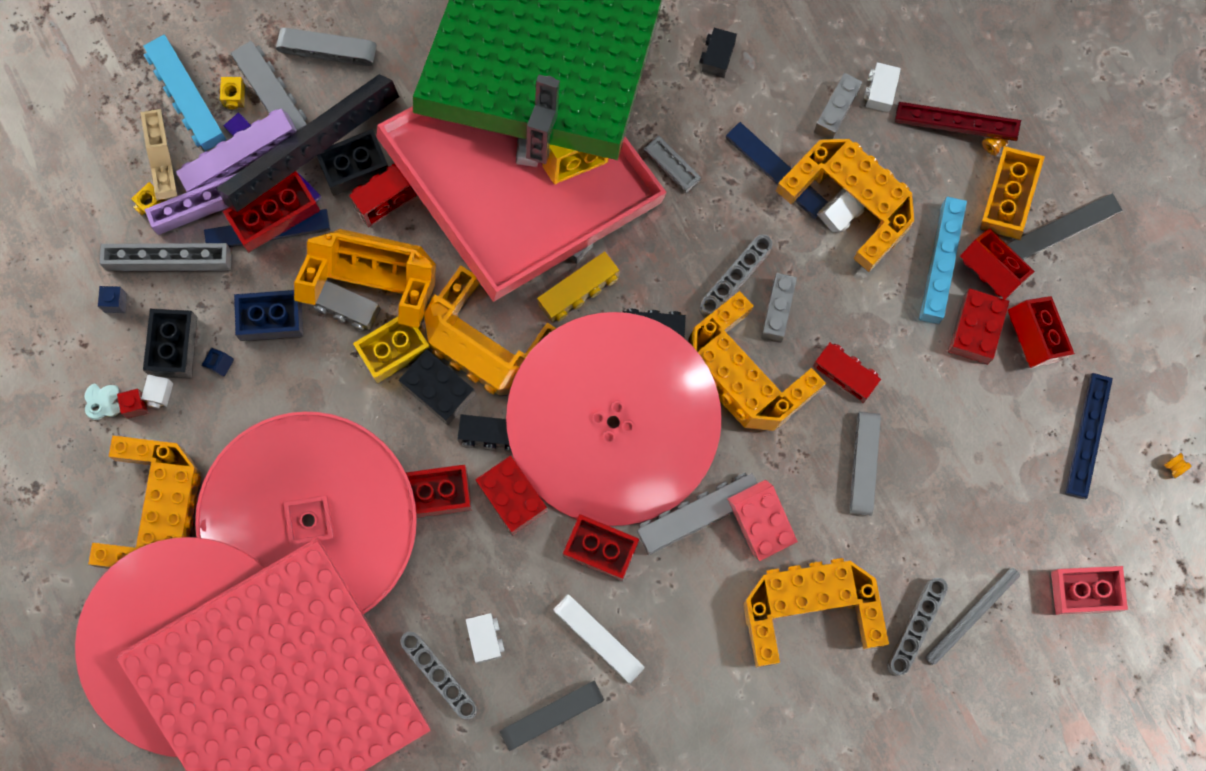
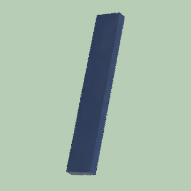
M741 122L726 135V139L777 185L792 169ZM810 185L795 200L814 219L818 216L817 213L828 203Z
M327 209L320 210L271 240L329 231L330 223ZM231 225L204 229L205 243H227L229 247L243 245Z
M1096 373L1090 374L1065 491L1067 495L1082 499L1088 498L1113 381L1111 377Z

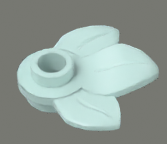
M96 384L90 385L84 396L87 402L85 406L87 417L93 420H100L104 416L114 417L121 412L119 402H116L117 394L119 393L118 386L108 385L100 389ZM94 407H99L97 411L92 410Z

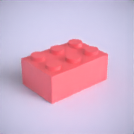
M767 480L728 498L751 553L759 561L798 542L774 486Z
M1123 566L1057 569L1051 572L1056 615L1111 613L1128 610Z

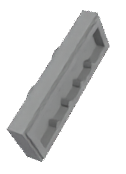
M659 135L644 148V152L685 193L701 180V177Z

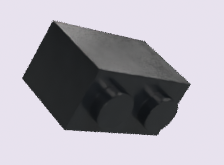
M715 27L712 34L708 33L705 42L708 48L706 52H702L699 61L702 64V72L725 78L736 43V33Z

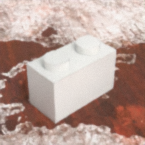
M877 62L875 69H871L868 81H871L870 88L866 87L864 99L867 100L865 107L889 113L893 105L901 68Z
M842 188L817 215L832 232H843L851 225L850 221L854 217H859L865 211L863 209L865 206Z
M489 613L465 619L475 663L502 658L501 652H504L505 649L502 639L497 638L496 631L500 630L497 617L493 618L492 614Z

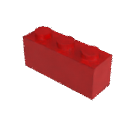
M830 342L812 366L862 403L867 400L881 381L876 371L871 368H865L861 365L862 362L858 358L850 357L844 353V349L840 345H833Z

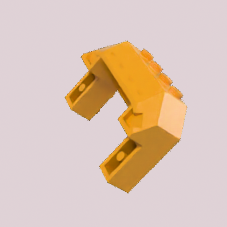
M850 139L819 140L778 183L776 192L792 204L814 180L820 184L829 175L881 220L875 233L857 251L853 258L870 272L911 228L914 222L912 192L905 183L895 179L890 170L881 167L875 157L867 155L857 142H852Z
M338 229L308 239L307 256L294 281V301L315 305L327 278L402 293L398 309V324L419 328L435 286L436 264L421 246Z
M460 265L439 296L434 294L424 313L428 342L432 354L440 360L444 358L449 361V366L458 372L462 370L467 373L466 377L472 382L477 383L479 381L485 385L483 388L490 394L508 395L514 378L529 352L539 341L556 328L547 322L525 354L518 350L516 355L512 354L458 317V312L479 285L475 275Z
M739 291L696 325L688 338V342L695 348L708 366L715 381L720 402L742 426L750 429L775 431L813 398L826 382L810 368L783 392L776 387L727 334L728 331L746 318L754 307Z
M112 435L108 457L118 462L151 466L136 548L92 543L88 564L109 569L126 555L150 543L177 537H190L194 509L197 504V492L201 481V471L186 451L177 443Z
M844 558L833 559L831 564L823 565L822 561L810 563V567L802 569L801 565L790 566L788 571L780 572L779 569L767 570V574L761 577L744 602L746 626L748 625L756 668L780 663L773 627V620L780 617L848 606V609L855 608L863 650L889 645L876 578L852 561H844Z

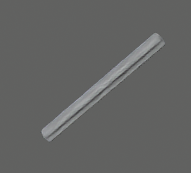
M1015 568L1009 569L926 656V660L930 664L935 665L1020 577V573Z

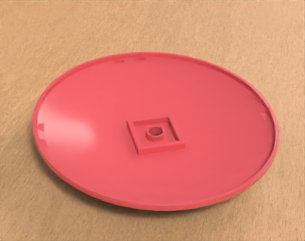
M602 312L586 315L561 325L539 341L522 362L510 389L506 414L507 434L516 464L537 494L548 504L575 519L581 514L608 526L630 525L653 519L671 510L697 488L708 472L718 448L721 433V406L715 381L708 366L695 348L680 334L670 327L645 316L624 312ZM610 416L619 418L620 424L617 427L612 428L607 424V419Z
M293 412L274 416L249 427L222 450L211 465L203 481L197 502L195 524L196 537L216 540L234 546L249 554L265 568L312 540L319 538L361 611L365 614L387 596L403 574L414 546L417 516L413 490L408 476L397 457L381 439L363 426L343 417L321 412ZM306 514H311L315 518L314 524L310 527L303 523V517Z
M177 537L150 543L134 550L110 567L99 579L85 601L79 617L75 640V659L81 685L90 704L100 718L115 733L144 750L160 755L177 757L119 664L117 657L120 652L263 570L265 567L260 562L240 549L220 541L198 537Z

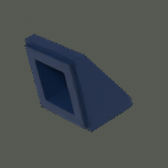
M211 347L201 366L221 376H225L234 359L225 352Z

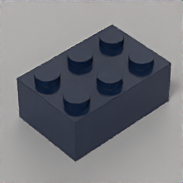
M294 290L234 294L235 335L240 341L303 337L302 302L294 301Z

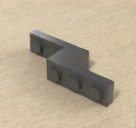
M538 75L536 80L535 106L527 124L526 159L547 164L549 158L550 134L558 116L560 80H556L552 76Z

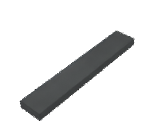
M1111 193L1022 236L1021 240L1016 239L1007 245L1024 260L1121 213L1123 210L1114 194Z

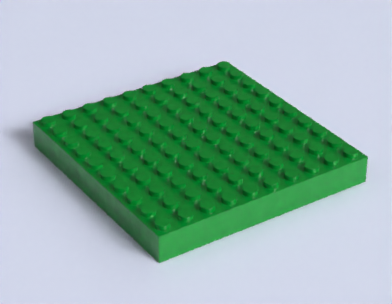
M449 0L413 94V113L527 139V124L535 106L537 77L539 74L552 76L556 80H560L558 116L550 134L549 144L618 160L661 11L662 0Z

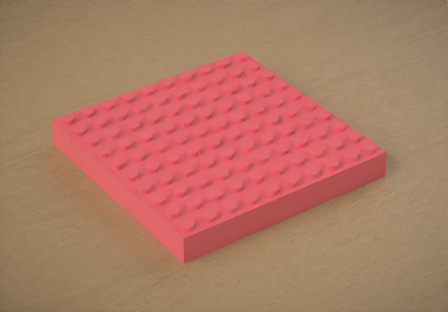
M413 106L377 125V139L493 302L661 204L667 193L626 137H624L618 160L609 159L608 163L554 184L543 169V163L538 162L537 167L516 164L518 137L413 113Z
M319 538L312 540L120 652L117 657L119 664L186 771H365L431 731L427 719Z

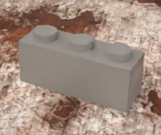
M846 73L843 74L816 124L814 133L826 139L834 138L860 90L862 81Z
M776 273L762 331V339L782 342L797 277Z
M327 280L314 305L316 311L322 314H326V312L333 314L334 319L343 323L346 320L352 323V327L360 331L364 329L370 331L381 310L379 304Z

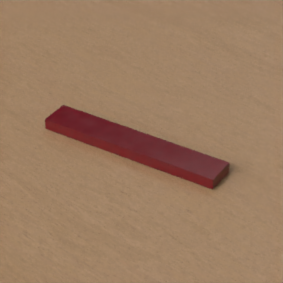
M906 102L898 103L895 123L1018 141L1021 120Z

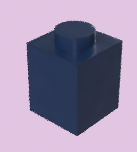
M99 286L98 307L104 313H125L127 293L120 286Z

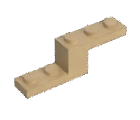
M161 109L140 112L156 200L177 197L172 161Z

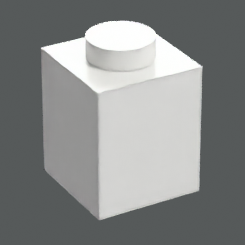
M147 375L141 399L150 408L159 409L160 406L167 407L173 383L167 378Z

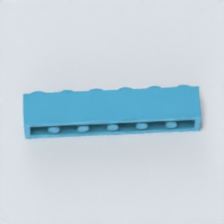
M165 34L143 45L147 52L143 55L149 65L154 64L156 67L153 70L159 82L163 80L166 84L163 86V89L169 98L173 96L175 100L172 105L178 114L182 113L185 118L182 119V122L186 129H192L195 134L191 137L196 146H202L206 152L218 143L226 141L225 136Z
M946 197L942 203L919 320L940 324L944 319L967 204L965 200Z

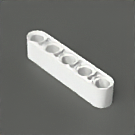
M569 594L553 609L570 628L629 684L645 669L623 645Z

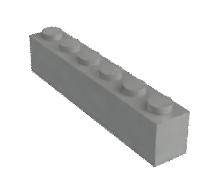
M249 41L231 52L237 66L268 113L277 109H283L290 116L297 131L307 125L305 122L307 117L302 109H296L294 104L297 102L291 93L287 94L284 88L286 86L280 77H275L273 73L276 71L270 61L265 62L263 59L265 54L259 45L255 47L253 42Z
M227 243L101 244L99 264L106 271H231L232 250Z
M746 472L734 478L735 482L729 485L727 482H724L715 487L717 491L711 494L706 491L696 497L698 500L692 503L686 501L677 506L678 510L672 513L668 510L660 514L658 520L654 522L648 520L640 524L637 534L648 556L733 514L734 512L728 498L758 484L753 473L749 475Z

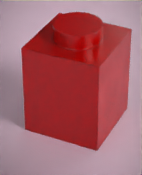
M138 388L117 394L121 414L127 419L149 414L147 404L141 399L143 392Z

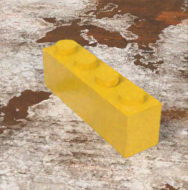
M604 251L537 298L538 305L552 323L556 320L559 322L568 315L567 312L573 308L577 310L583 306L584 301L590 296L594 298L599 295L603 287L616 283L620 270Z

